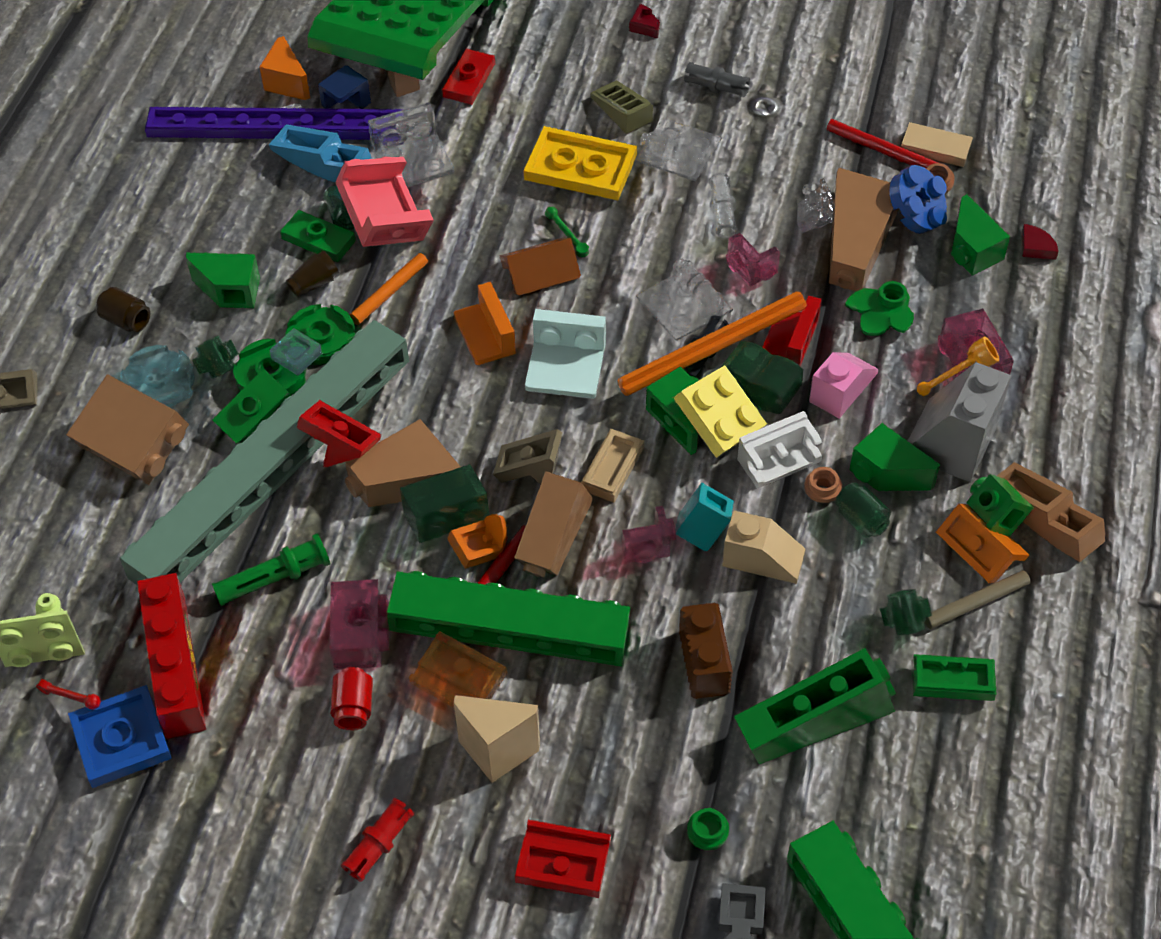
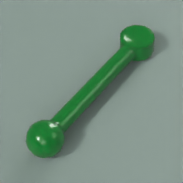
M548 207L545 210V216L553 220L567 238H571L572 244L576 247V255L578 257L588 256L589 246L586 243H580L559 218L555 207Z

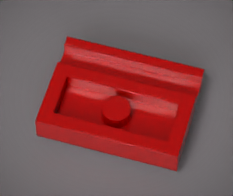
M528 819L527 830L516 868L515 883L599 898L611 844V834Z

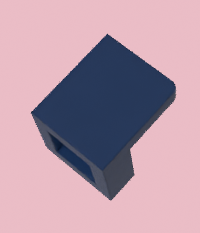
M348 65L343 66L318 84L321 106L325 109L331 108L336 103H343L345 100H349L360 109H364L371 104L368 79Z

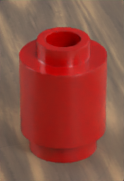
M347 667L333 676L330 714L334 718V725L343 730L362 729L371 717L373 678L361 668Z

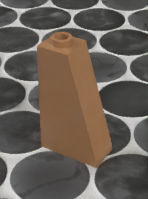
M838 169L833 195L830 284L853 291L864 288L899 208L894 210L891 204L890 182L846 169Z

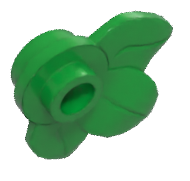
M896 281L885 282L878 289L862 288L853 293L845 303L847 308L862 314L860 329L863 334L868 336H879L890 327L898 332L905 333L911 328L914 320V313L908 307L910 296L903 284Z

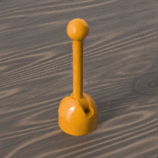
M987 337L980 338L969 347L967 352L968 359L929 382H920L916 388L917 393L921 396L928 395L931 388L973 365L975 362L988 367L994 365L1000 360L995 347Z

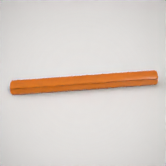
M796 291L622 376L617 381L618 386L625 396H629L651 385L680 366L684 369L806 308V301L801 292Z

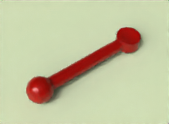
M40 679L36 685V688L46 695L52 693L84 703L90 710L97 709L101 703L99 696L96 694L86 696L54 686L44 679Z

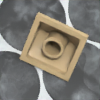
M455 695L454 709L459 742L492 783L539 752L538 705Z

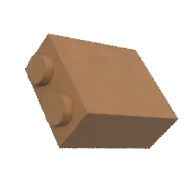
M107 374L66 435L82 449L143 483L150 485L154 477L158 476L163 470L165 460L173 448L183 440L189 423L172 408Z

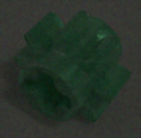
M216 335L197 345L195 349L199 355L191 360L199 375L208 372L211 378L214 379L234 368L232 359L239 355L231 339L222 342L219 335Z
M916 589L900 590L887 595V606L880 608L884 626L895 628L896 635H909L925 629L924 621H926L927 617L932 616L928 598L917 597Z

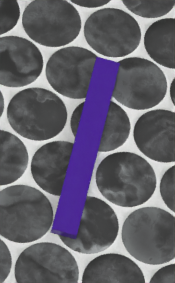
M149 107L145 133L146 137L274 139L287 124L338 133L340 140H402L405 117L404 109Z

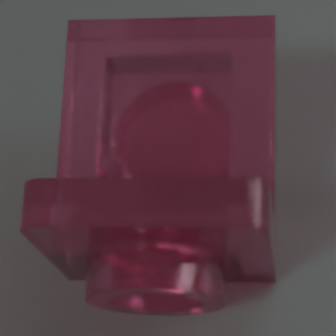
M741 233L728 238L727 264L750 287L761 281L771 279L778 272L780 251L777 247L759 254Z
M663 506L655 507L654 525L622 530V553L625 564L633 562L647 563L657 558L670 556V542L676 540V530L673 518L666 519Z

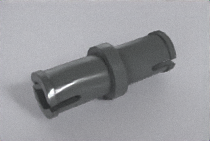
M689 62L685 69L686 73H690L689 75H684V81L687 83L690 82L709 87L711 92L718 93L719 91H724L743 98L748 93L749 87H746L745 84H750L749 77L727 73L721 67L712 69L694 64L693 62Z

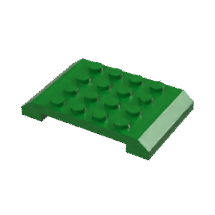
M332 0L314 18L307 36L308 48L423 80L436 66L439 50L480 5L488 7L494 0Z

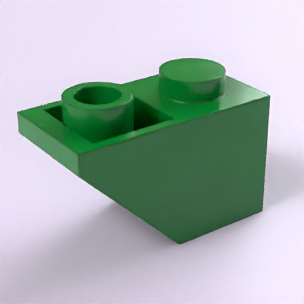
M186 253L191 280L219 307H255L260 281L255 254Z

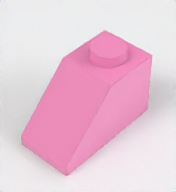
M832 352L813 374L809 402L840 419L878 374V369L850 353Z

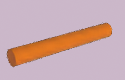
M418 253L349 314L354 324L359 325L428 264L426 256Z

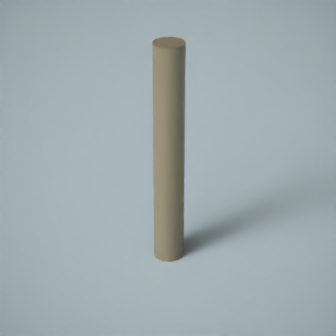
M1024 570L924 615V623L931 630L1029 585L1030 577Z

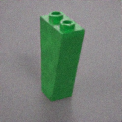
M864 648L735 715L734 718L760 765L895 712L891 697L896 695V692L890 682L891 677L880 657L872 660L868 651Z

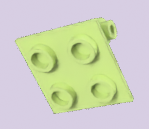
M44 593L38 598L35 606L36 615L0 621V658L5 667H25L35 662L47 660L63 661L73 656L85 655L67 610L64 611L61 608V602L54 594Z

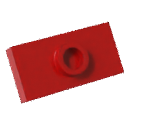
M465 49L442 89L443 98L473 105L495 65V55Z

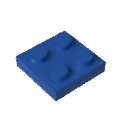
M147 685L103 700L97 709L90 710L84 707L68 713L87 778L92 788L172 759Z

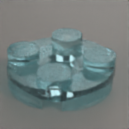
M154 345L135 352L128 359L130 364L126 367L125 371L122 368L120 380L160 403L171 407L192 396L195 375L191 361L183 351L178 349L179 353L168 350L167 346ZM160 373V376L164 377L159 381H152L155 374Z

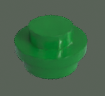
M704 808L695 812L690 817L687 824V834L690 841L696 847L703 850H715L727 841L729 823L719 811L712 808Z

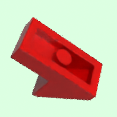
M321 400L300 415L297 424L299 430L328 445L323 467L360 458L380 441L382 435Z

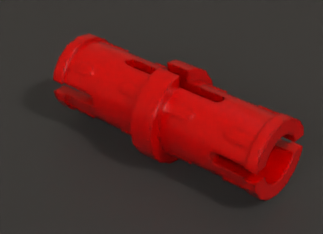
M393 798L374 825L367 826L362 832L363 839L349 857L342 862L341 867L345 872L351 870L349 875L357 881L362 882L381 855L391 851L394 847L392 841L409 819L414 816L411 808L403 809L406 806L404 802Z

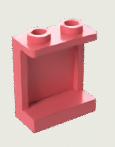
M404 157L352 159L345 161L335 183L363 247L423 241L434 221L429 209L417 210L402 177V172L407 164Z

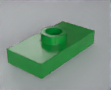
M298 210L280 231L282 240L316 254L325 251L337 263L356 242L354 232L301 210Z
M263 369L212 421L236 444L243 443L256 430L257 426L263 420L268 419L291 394Z
M918 654L913 656V696L983 701L995 700L997 693L994 659Z

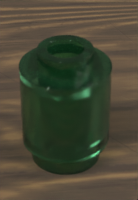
M854 482L844 487L837 495L835 504L839 507V514L863 537H877L889 527L891 510L866 486H859Z

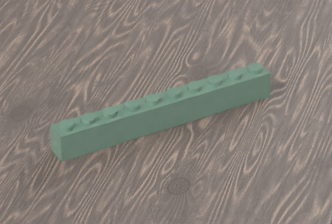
M376 320L370 322L364 329L359 330L353 339L341 351L335 352L329 362L317 373L312 374L293 396L287 397L275 413L268 419L263 420L243 443L237 444L227 458L217 467L210 469L205 478L195 488L186 492L165 516L158 518L147 533L137 542H133L127 547L124 554L120 557L127 579L138 586L137 581L177 573L181 583L324 444L297 428L299 416L321 400L352 417L409 362L406 339Z

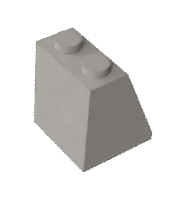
M975 362L928 400L908 442L940 464V471L971 482L996 431L1011 375Z

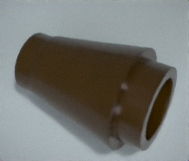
M321 251L318 254L314 252L286 280V283L293 294L299 297L334 281L333 277L339 271L325 251Z

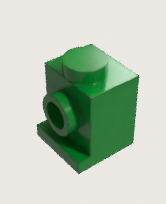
M989 474L988 477H981L972 484L970 488L972 496L966 502L986 523L985 526L990 531L1009 537L1034 509L1006 479Z

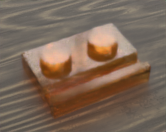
M439 631L418 662V668L408 679L413 686L454 708L455 695L492 699L508 671L504 665Z

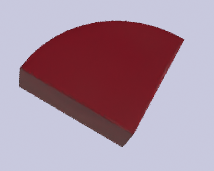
M639 4L629 22V31L658 39L659 20L652 14V10L649 7Z
M1024 224L1022 229V257L1056 260L1059 250L1053 237L1041 228Z

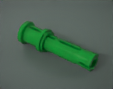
M318 533L312 535L310 541L291 549L288 546L281 548L279 556L219 582L212 583L220 605L223 606L225 603L257 591L288 576L290 579H298L301 577L302 572L320 564L324 566L330 565L328 554Z

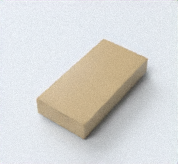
M909 122L901 147L931 160L964 167L973 137Z
M610 429L581 481L587 491L594 496L615 503L644 449V440Z

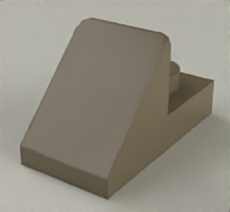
M555 429L501 445L493 475L501 483L530 475L541 485L545 471L554 474L562 432L559 429Z

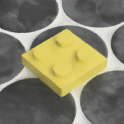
M725 365L685 388L674 397L676 403L716 458L739 444L740 437L767 425L757 408Z

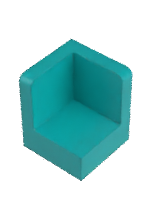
M701 483L678 514L675 534L698 548L708 551L730 523L734 501L706 484Z

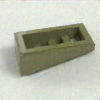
M617 80L590 92V97L626 134L653 121V105L647 99Z

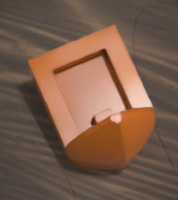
M490 514L482 521L450 531L447 540L465 569L494 560L503 552L507 542V527L503 516Z

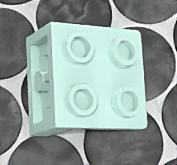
M535 309L533 317L534 344L525 382V390L594 399L597 394L606 345V317Z

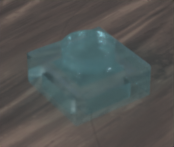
M295 328L270 349L271 359L297 376L322 354L319 343Z

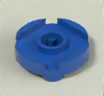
M911 165L901 170L899 174L892 178L889 190L891 204L894 210L899 208L905 217L900 220L905 227L915 233L923 234L947 222V204L944 195L947 191V186L942 177L934 176L922 166Z

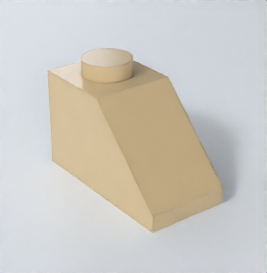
M734 510L724 542L722 566L797 584L806 549L772 519Z

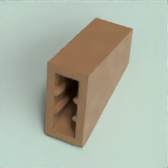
M421 419L375 444L360 458L345 462L348 475L345 478V484L353 497L357 498L360 496L368 507L457 493L464 489L461 466Z
M545 471L514 557L524 565L522 571L540 578H544L546 572L558 575L593 500V497L581 482Z

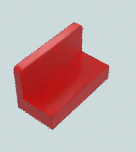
M808 295L806 308L802 312L795 313L771 325L760 351L759 361L799 373L819 321L822 299Z

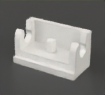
M804 411L739 438L737 460L757 489L821 462L822 455L816 445L821 444L822 441L815 428L807 419L808 416Z

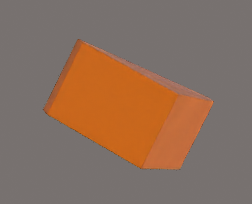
M285 37L277 38L259 67L264 91L302 100L310 99L307 74Z

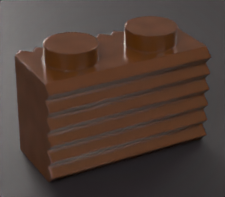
M706 603L683 606L680 610L679 635L680 642H682L681 648L683 649L684 662L686 663L685 669H687L688 683H690L691 697L700 699L728 695L731 693L733 670L719 604Z

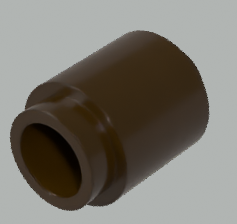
M110 287L103 291L96 302L98 316L125 331L139 332L149 322L151 311L145 302L117 287Z

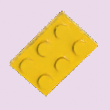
M544 126L524 168V180L618 201L636 159L637 146Z

